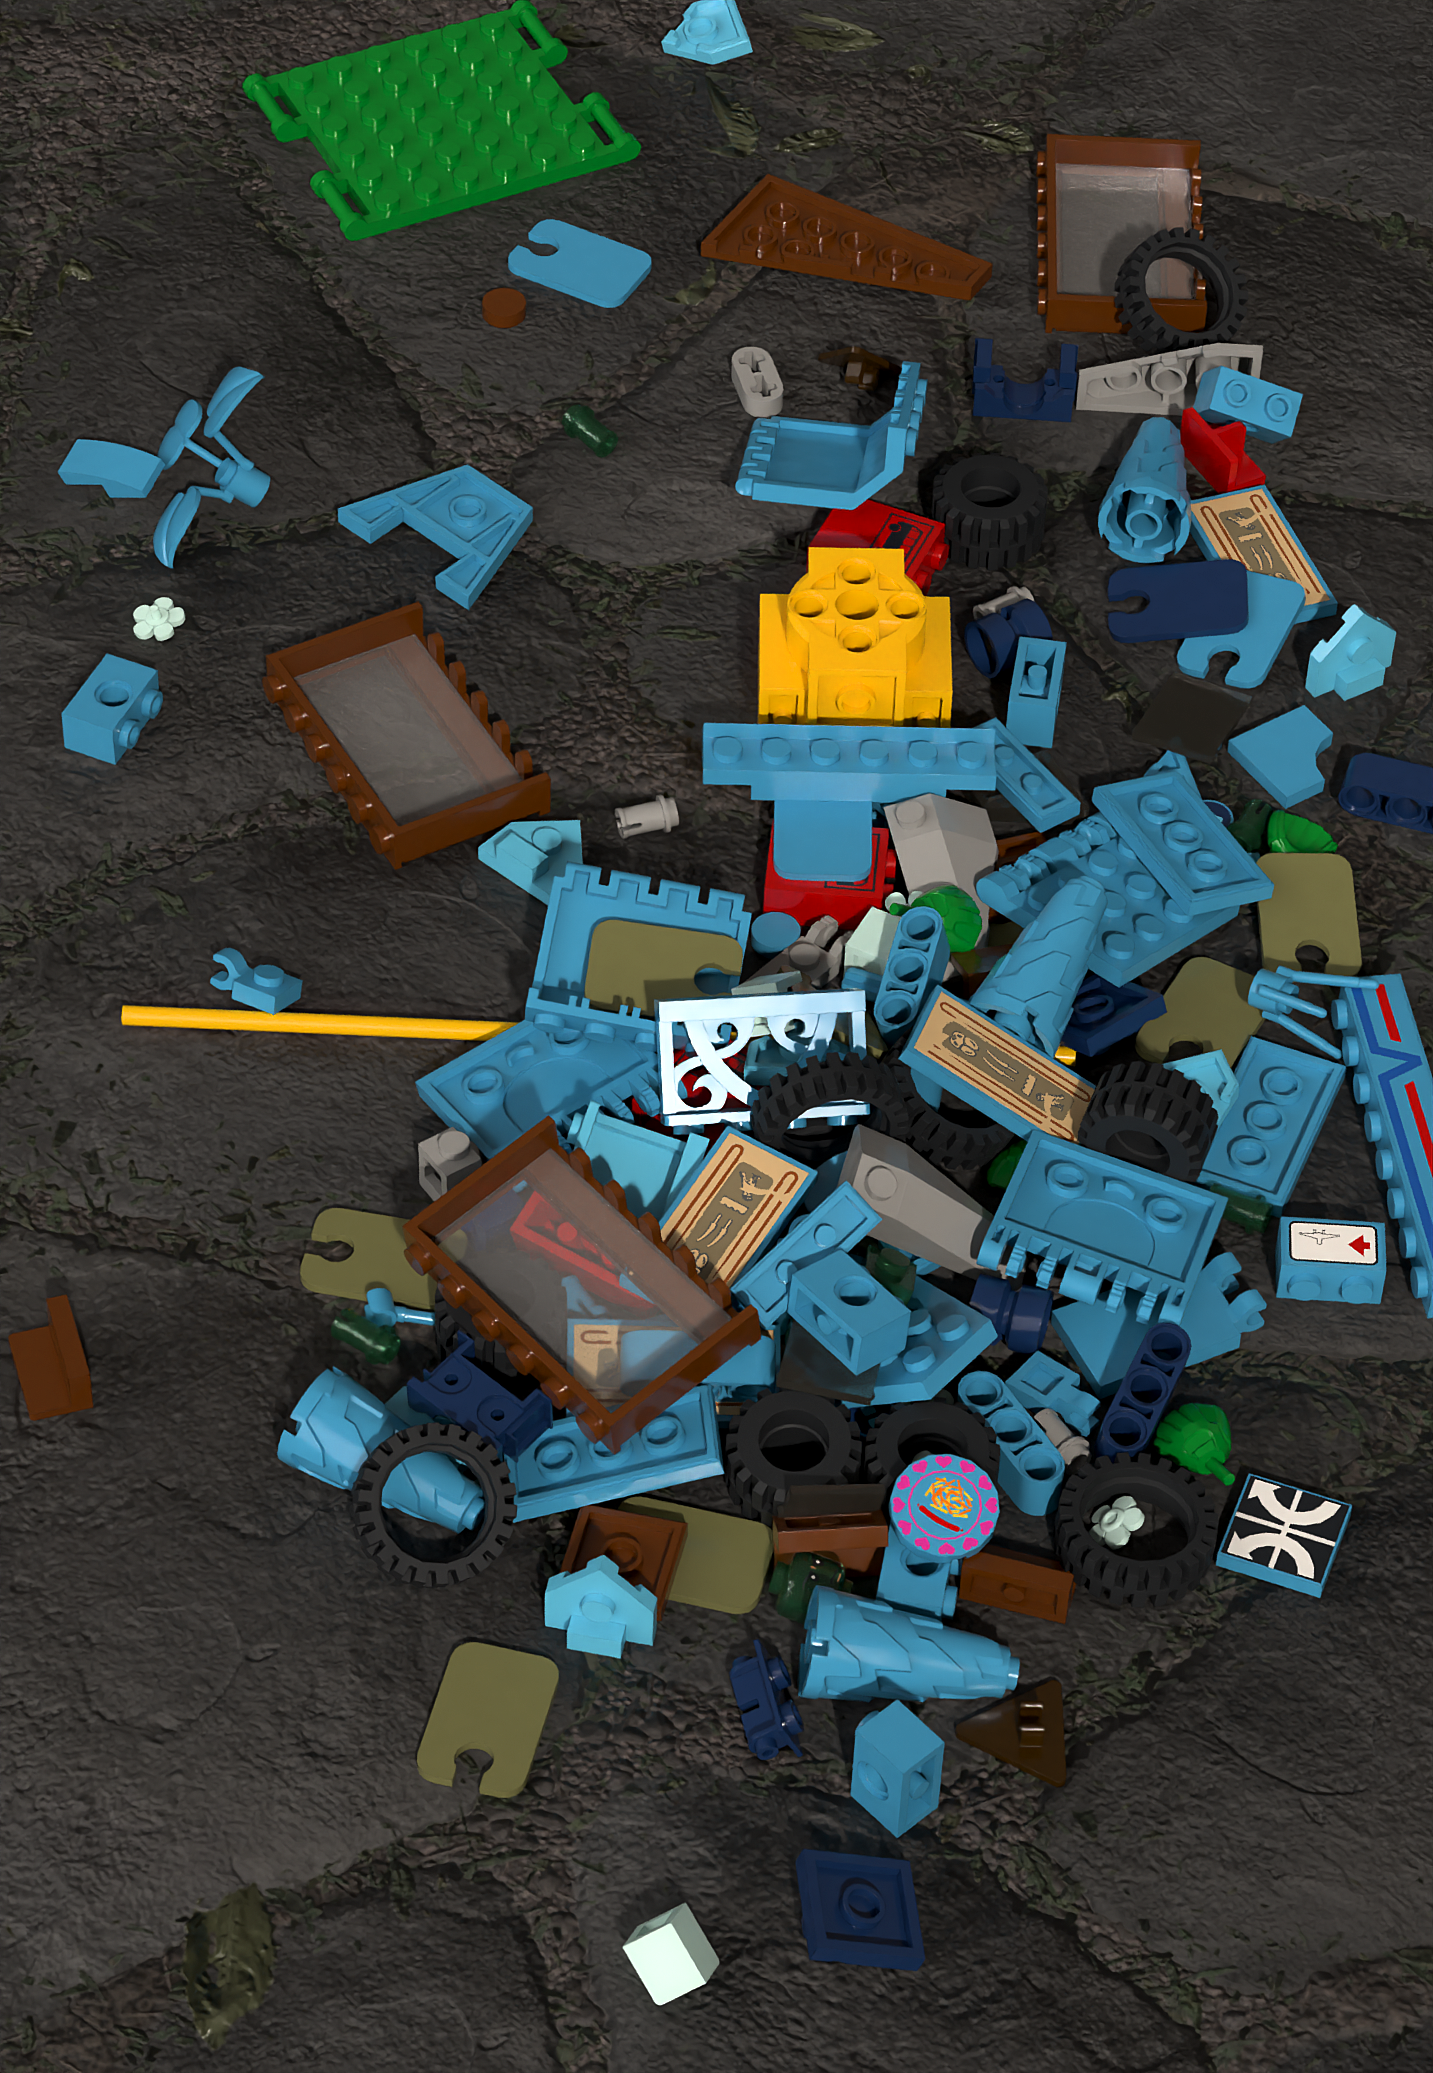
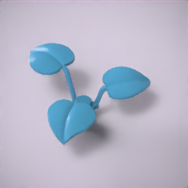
M240 366L230 370L220 383L207 408L209 418L204 426V435L208 438L214 437L235 460L226 458L222 461L190 439L202 419V406L193 399L188 400L183 405L175 419V425L168 430L160 445L157 457L161 458L165 463L163 470L169 469L177 461L185 446L218 468L215 482L220 484V490L190 486L185 495L178 493L162 514L154 532L153 547L160 562L173 569L176 548L199 507L201 496L220 498L229 504L234 497L254 508L261 502L269 488L270 476L253 467L254 462L245 458L220 431V428L240 401L261 379L265 378L264 375L257 371Z

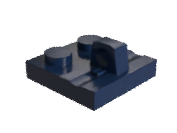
M1095 973L1083 980L1071 1006L1074 1010L1060 1045L1089 1057L1103 1054L1111 1048L1112 1044L1121 1042V1040L1139 1031V1028L1147 1021L1155 1020L1167 1013L1164 997L1160 993L1131 982H1127L1118 988Z
M803 1849L795 1864L803 1912L801 1918L803 1937L807 1940L809 1960L823 1962L838 1961L852 1965L918 1971L926 1958L910 1861Z

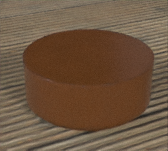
M493 289L487 292L482 299V317L488 324L497 328L517 326L526 317V299L522 293L515 289Z

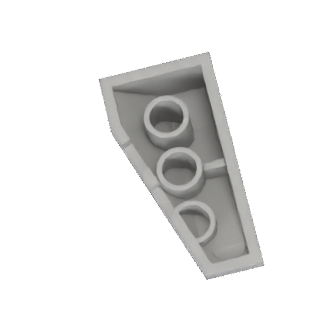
M1215 343L1079 370L1076 410L1182 416L1184 409L1194 406L1202 374L1206 371L1224 366L1259 379L1263 345Z
M932 793L884 807L909 895L914 891L924 893L937 886L950 884L957 886L960 890H964L975 901L980 910L979 916L982 918V930L974 949L988 947L990 907L978 897L976 885L980 879L994 872L995 864L998 862L999 850L987 810ZM951 953L941 987L963 981V976L951 964Z
M860 1124L855 1127L836 1189L844 1181H847L883 1219L867 1234L868 1236L974 1280H977L982 1273L1009 1280L1012 1290L1015 1291L1022 1286L1031 1252L1027 1251L1024 1267L1018 1273L1017 1278L1005 1275L1006 1267L1014 1248L1008 1244L997 1271L976 1264L982 1243L994 1215L906 1143Z

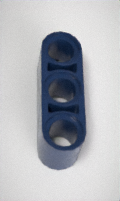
M1361 753L1351 758L1338 795L1339 803L1344 810L1358 817L1433 834L1432 767L1372 753Z
M1159 1323L1151 1327L1146 1333L1105 1415L1094 1446L1095 1459L1107 1455L1112 1464H1114L1117 1453L1128 1452L1131 1462H1137L1139 1453L1145 1452L1178 1385L1192 1347L1190 1337L1178 1325ZM1161 1351L1167 1353L1173 1360L1166 1361L1160 1359L1154 1352ZM1132 1394H1144L1153 1402H1140ZM1111 1437H1125L1132 1445H1119Z

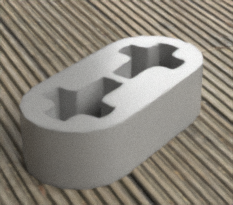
M744 347L734 352L732 356L731 377L743 408L748 414L758 418L776 416L783 408L784 389L771 356L767 351L758 347Z

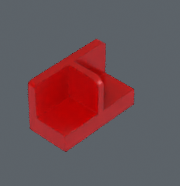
M1193 407L1183 410L1180 438L1185 457L1218 494L1265 484L1266 475L1244 451L1246 427L1242 422L1237 421L1223 427L1214 423L1208 425Z

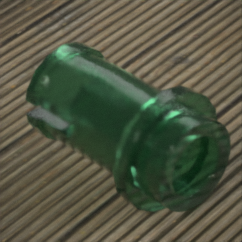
M574 405L570 407L562 419L565 433L570 438L581 440L598 457L608 456L618 443L617 434L594 417V411L589 406Z
M1259 799L1248 801L1237 821L1230 823L1226 828L1247 853H1256L1260 848L1261 836L1273 814L1272 808L1267 803L1260 814L1255 813L1262 801Z
M1216 1182L1211 1186L1210 1192L1229 1198L1222 1219L1245 1227V1232L1250 1235L1255 1231L1265 1232L1272 1217L1273 1204L1266 1202L1264 1195L1259 1194L1254 1198L1223 1187Z
M345 1308L340 1312L341 1316L348 1319V1322L338 1316L334 1319L331 1327V1336L364 1353L365 1359L369 1363L374 1365L382 1363L386 1365L396 1357L400 1349L401 1339L396 1335V1331L392 1326L385 1324L379 1326L359 1315L351 1308Z

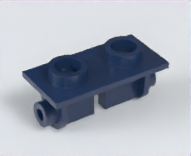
M756 1639L753 1642L757 1656L754 1658L741 1656L735 1659L732 1663L733 1668L729 1672L736 1701L741 1711L759 1705V1708L741 1715L749 1750L755 1753L759 1759L768 1760L777 1756L779 1748L789 1745L799 1758L803 1756L798 1733L804 1731V1724L795 1703L787 1699L785 1688L792 1685L788 1669L780 1655L772 1657L760 1640Z

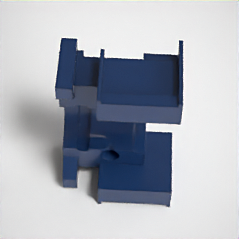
M976 338L972 394H974L973 416L1071 422L1077 382L1078 345L1061 344L1059 369H1047L1044 377L1035 383L1020 384L1010 380L1005 375L1002 365H991L993 339Z
M458 1330V1348L433 1372L430 1373L427 1369H423V1383L415 1377L406 1383L408 1406L415 1412L426 1413L432 1419L442 1415L455 1425L462 1426V1430L477 1433L482 1436L480 1440L485 1444L491 1443L499 1452L497 1457L501 1462H503L504 1453L517 1463L518 1457L548 1428H553L552 1400L536 1388L522 1402L476 1367L475 1341Z

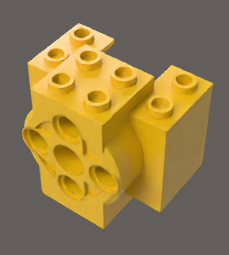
M809 547L808 573L799 579L790 594H760L758 724L950 728L953 692L950 597H929L922 594L917 584L905 574L904 549Z

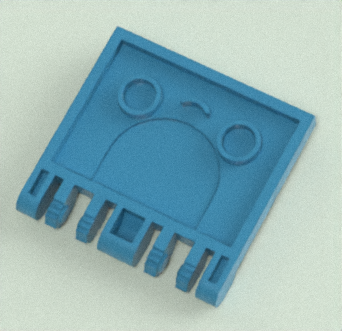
M1100 811L1088 817L1087 820L1085 819L1078 823L1079 825L1073 829L1075 832L1066 830L1060 833L1059 837H1054L1032 849L1027 855L1024 854L1018 857V860L1013 864L1014 867L1011 864L1008 866L1004 865L999 868V871H994L980 879L976 885L978 897L983 903L1025 928L1038 917L1051 898L1062 889L1068 880L1078 879L1080 876H1087L1097 880L1105 889L1104 894L1107 897L1108 905L1098 926L1096 943L1086 965L1089 966L1088 969L1118 988L1238 916L1240 905L1187 917Z
M525 1020L415 1081L419 1096L449 1128L454 1127L457 1131L465 1133L469 1140L476 1144L483 1156L484 1163L548 1115L556 1123L559 1145L570 1154L573 1151L571 1145L566 1142L565 1137L562 1135L566 1133L568 1136L575 1113L586 1115L591 1100L601 1103L599 1107L601 1114H604L603 1111L606 1110L610 1117L635 1125L633 1114L625 1103L622 1102L631 1095L634 1096L639 1107L650 1117L660 1113L658 1055L655 1052L637 1048L634 1045L635 1041L616 1037L613 1042L594 1041L586 1038L584 1031L564 1028L562 1033L545 1032L533 1026L534 1022ZM680 1079L678 1084V1095L680 1099L683 1100L687 1098L688 1095L687 1090L682 1080ZM523 1181L513 1191L518 1195L529 1189L530 1186Z
M1033 1129L984 1238L976 1264L997 1271L1008 1244L1014 1248L1009 1258L1005 1275L1017 1278L1018 1273L1024 1267L1028 1251L1045 1257L1036 1275V1286L1048 1289L1059 1263L1067 1266L1060 1285L1059 1294L1094 1306L1102 1283L1106 1279L1113 1283L1106 1303V1311L1117 1313L1125 1299L1126 1287L1145 1293L1136 1311L1137 1322L1147 1325L1156 1301L1160 1299L1165 1301L1157 1324L1172 1323L1180 1327L1229 1198Z

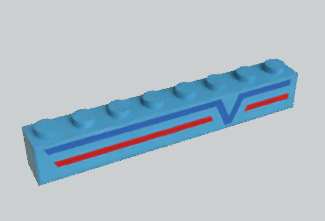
M1401 974L1360 977L1377 980L1379 987L1377 989L1340 987L1339 999L1332 1000L1331 1003L1332 1023L1335 1029H1341L1343 1033V1060L1346 1066H1352L1354 1070L1353 1091L1356 1103L1364 1104L1365 1107L1364 1128L1366 1138L1369 1142L1375 1141L1376 1144L1375 1161L1378 1178L1387 1181L1389 1188L1387 1191L1388 1212L1391 1219H1398L1400 1225L1399 1248L1402 1257L1409 1258L1411 1262L1410 1282L1413 1296L1422 1299L1427 1318H1433V1077Z

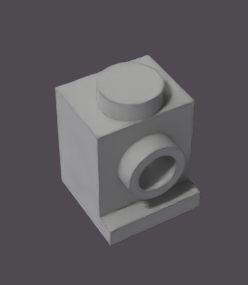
M454 1127L418 1143L419 1184L433 1201H436L485 1164L476 1144L470 1141L465 1133L457 1131Z

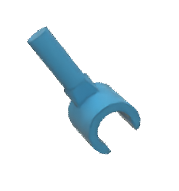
M376 1288L367 1292L368 1305L364 1306L367 1322L373 1329L379 1331L386 1330L396 1322H411L435 1326V1313L394 1306L392 1293L385 1288Z

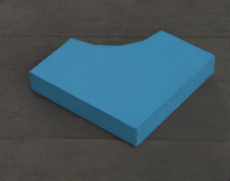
M1303 705L1230 739L1227 752L1269 794L1287 809L1323 791L1325 779L1316 766V759L1322 751L1331 746L1333 732Z

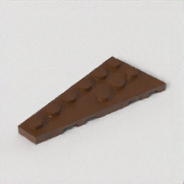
M767 174L701 242L702 257L969 301L992 277L993 263L770 174Z

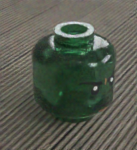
M797 1552L792 1555L789 1563L778 1560L767 1592L777 1595L775 1611L779 1616L804 1625L809 1601L816 1585L831 1587L834 1590L850 1594L853 1582L845 1579L846 1569L840 1562L813 1552Z

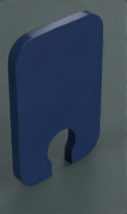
M1225 559L1126 568L1118 570L1109 578V602L1123 601L1132 596H1141L1149 601V606L1140 613H1108L1110 635L1115 641L1120 643L1228 635L1240 632L1248 624L1247 571L1245 565L1237 560Z

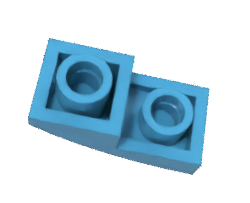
M77 439L58 470V474L66 485H102L110 498H146L163 470L165 463L157 456L132 447L106 441Z

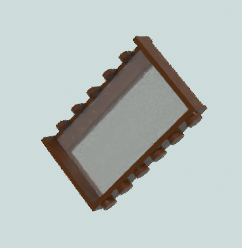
M1047 134L1045 151H1037L1036 177H1044L1037 179L1036 204L1044 205H1038L1036 231H1044V233L1038 232L1037 259H1045L1038 260L1037 287H1045V289L1038 288L1037 315H1045V333H1052V328H1055L1056 331L1128 334L1127 332L1133 326L1131 323L1122 325L1118 316L1124 311V308H1116L1114 301L1119 292L1114 291L1115 281L1120 277L1117 273L1125 262L1124 260L1143 241L1164 229H1167L1169 232L1174 227H1183L1185 233L1192 228L1200 230L1199 239L1203 238V223H1200L1202 196H1199L1201 169H1198L1201 140ZM1162 258L1154 261L1149 266L1145 276L1146 293L1153 309L1167 324L1183 332H1202L1205 328L1207 300H1204L1206 280L1202 279L1203 275L1194 266L1174 258Z
M419 601L266 655L267 676L263 677L262 683L268 700L272 704L277 703L282 709L290 731L292 733L298 732L304 740L305 748L311 761L321 764L326 771V777L333 792H340L343 795L353 820L357 824L362 823L369 832L374 850L379 855L384 853L395 870L402 868V862L406 863L505 826L517 819L526 818L537 812L539 816L550 813L551 778L546 772L533 777L532 758L526 749L516 752L515 757L510 752V730L506 721L502 719L494 722L493 727L488 722L487 697L482 690L471 693V698L467 694L466 671L462 662L458 660L450 663L448 668L445 664V648L441 634L438 631L428 634L427 639L423 635V607Z
M549 1115L402 1226L407 1247L404 1250V1256L410 1266L421 1276L428 1273L437 1282L441 1295L453 1308L457 1309L462 1306L472 1316L471 1319L475 1328L487 1341L492 1342L496 1339L506 1349L508 1359L522 1375L526 1376L528 1373H531L541 1383L543 1393L552 1400V1404L556 1408L562 1409L565 1406L576 1417V1423L582 1433L595 1444L601 1441L614 1455L621 1450L620 1445L748 1344L752 1347L761 1340L758 1310L750 1304L738 1313L732 1307L730 1289L721 1278L717 1277L707 1284L697 1274L695 1257L687 1246L681 1244L672 1251L662 1241L660 1225L650 1212H646L637 1218L627 1209L625 1192L616 1180L612 1179L603 1186L593 1177L590 1158L583 1149L577 1147L568 1154L559 1145L556 1123Z

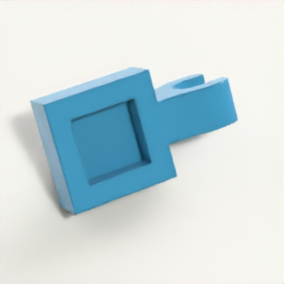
M224 948L213 955V960L224 964L228 969V973L224 971L219 972L211 977L210 983L220 990H232L231 999L274 1015L301 997L303 980L285 974L279 967L260 964L251 969L242 954L233 948Z
M1038 1350L1005 1381L1006 1386L1023 1407L1035 1414L1047 1408L1053 1409L1055 1412L1060 1413L1066 1424L1081 1436L1087 1437L1099 1425L1100 1420L1092 1416V1414L1100 1407V1401L1093 1395L1079 1390L1080 1375Z

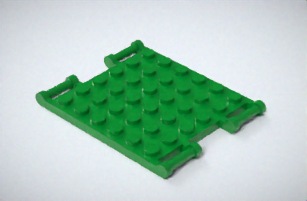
M518 0L512 5L511 9L485 14L479 18L450 24L422 34L410 35L404 39L371 46L368 49L347 55L335 56L329 60L304 67H296L272 76L264 77L259 73L252 74L244 80L242 85L246 96L251 101L257 102L271 122V131L278 141L284 143L308 137L329 166L333 174L328 170L317 172L312 177L310 186L316 196L324 199L340 221L339 227L341 232L350 241H358L635 159L641 151L639 141L633 134L626 133L610 112L609 102L601 93L593 92L587 95L582 103L574 105L546 69L561 64L566 59L568 50L563 42L558 38H553L537 17L536 7L530 0ZM525 27L540 48L532 50L516 29ZM279 96L293 117L284 113L274 97ZM597 121L613 144L605 146L588 123ZM348 193L362 215L352 210L342 194Z

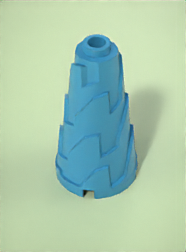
M1152 417L1142 423L1132 446L1123 458L1114 480L1099 507L1098 528L1101 538L1104 533L1110 542L1108 549L1132 562L1155 563L1164 561V555L1174 550V555L1178 553L1185 545L1191 528V498L1186 489L1185 452L1181 444L1180 430L1175 427L1171 420H1167L1164 417Z
M1087 876L1068 880L1062 889L1051 898L1038 917L1023 929L1009 952L996 962L975 994L970 997L967 1004L1054 1058L1074 1010L1071 1006L1089 968L1086 963L1096 943L1098 926L1108 905L1107 897L1104 894V887L1097 880Z
M333 1366V1371L327 1368L315 1379L301 1397L290 1415V1418L297 1421V1435L294 1436L288 1431L283 1430L277 1455L279 1460L294 1469H298L338 1488L352 1491L353 1483L358 1477L357 1472L370 1453L391 1435L412 1426L387 1409L383 1402L352 1379L351 1376ZM423 1452L406 1458L392 1470L382 1491V1506L396 1508L413 1517L437 1523L456 1533L462 1532L465 1528L473 1531L480 1524L485 1514V1500H483L482 1488L459 1471L448 1457L442 1453Z
M816 1585L812 1592L803 1628L807 1630L805 1644L801 1643L797 1689L800 1698L814 1700L824 1698L870 1702L874 1698L924 1702L928 1698H1002L1006 1689L1015 1690L1020 1660L1019 1657L1011 1656L1010 1647L998 1644L981 1635L943 1626V1623L935 1618L893 1609L886 1602Z

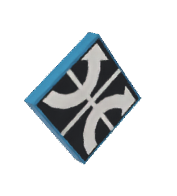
M1249 1473L1218 1551L1216 1566L1320 1598L1351 1517L1353 1505Z

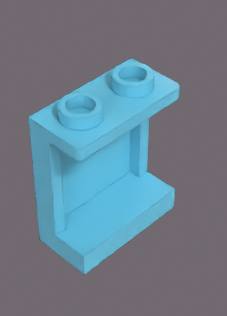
M591 1100L586 1115L575 1113L566 1142L574 1144V1150L580 1147L585 1151L591 1161L593 1177L604 1186L614 1179L621 1185L625 1192L627 1209L637 1218L646 1212H650L659 1223L703 1161L710 1139L690 1132L686 1143L601 1114L599 1112L601 1103Z

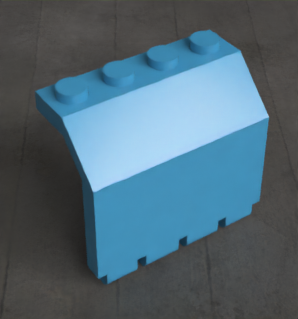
M902 362V371L899 376L894 407L871 426L772 416L771 419H756L752 425L736 481V491L741 495L752 496V500L845 510L857 508L903 472L906 456L915 457L916 442L919 437L920 423H922L928 379H919L921 363Z
M567 861L564 877L554 876L534 980L532 988L529 987L525 1021L534 1022L533 1026L545 1032L562 1033L564 1028L584 1031V1036L594 1041L613 1042L616 1037L635 1041L634 1045L642 1050L657 1052L656 1021L639 1018L641 1008L633 1007L632 1016H627L628 1006L620 1005L619 1014L591 1009L589 1007L590 999L584 998L592 935L595 928L606 920H621L725 935L735 939L740 944L744 959L752 913L742 911L745 895L711 888L708 904L698 903L701 886L661 879L659 893L654 895L648 893L651 877L617 870L611 871L609 886L599 884L601 867ZM715 968L700 970L694 978L697 988L708 995H717L722 992L732 993L731 989L739 986L740 976L726 975ZM672 1022L673 1048L685 1050V1055L689 1058L697 1056L686 1033L684 1023L677 1025L678 1022ZM731 1023L729 1025L722 1024L721 1029H717L718 1036L725 1040L711 1043L715 1050L729 1044Z

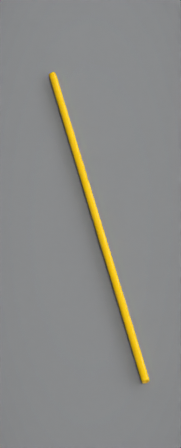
M123 1005L121 1016L122 1025L473 1041H488L520 1023L278 1012L272 1015L265 1011ZM737 1032L730 1033V1039L734 1041L737 1037ZM769 1034V1035H768L769 1037L772 1038V1040L774 1039V1037L772 1036V1034ZM766 1035L750 1037L744 1047L748 1048L749 1043ZM1059 1046L1053 1059L1064 1066L1075 1067L1076 1051L1065 1046Z

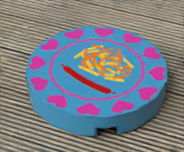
M952 1454L928 1455L911 1463L896 1479L889 1502L891 1522L900 1543L917 1557L936 1563H951L954 1559L964 1557L967 1559L979 1553L992 1538L1000 1513L998 1492L988 1474L971 1460Z

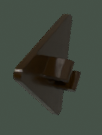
M856 346L821 353L818 357V361L821 363L847 368L845 382L859 384L858 388L860 390L875 391L880 375L899 379L902 371L901 367Z
M1051 1680L956 1726L955 1736L957 1739L1055 1787L1065 1785L1066 1758L1063 1697L1060 1682Z

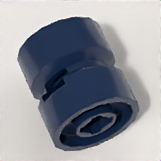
M1028 598L1001 608L998 614L995 612L969 622L965 627L964 634L970 659L977 670L989 679L1014 669L1020 636L1053 640L1047 617L1042 609Z
M981 1273L977 1279L969 1307L991 1320L998 1337L990 1345L995 1346L1003 1339L1008 1350L1033 1355L1037 1350L1041 1351L1052 1310L1054 1291L1026 1284L1015 1291L1012 1290L1009 1280Z

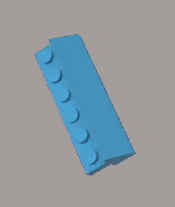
M703 723V784L751 785V800L872 801V803H899L929 793L946 798V790L995 791L997 777L994 745L996 729Z

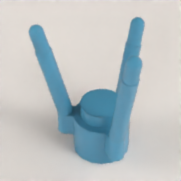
M1279 965L1276 972L1264 968L1260 969L1254 977L1249 990V1006L1263 1010L1262 1018L1280 1024L1321 1051L1326 1052L1335 1059H1340L1342 1057L1341 1050L1283 1014H1290L1294 1008L1319 1018H1324L1327 1015V1011L1324 1008L1299 999V986L1292 983L1301 982L1358 989H1377L1379 982L1374 979L1295 971Z

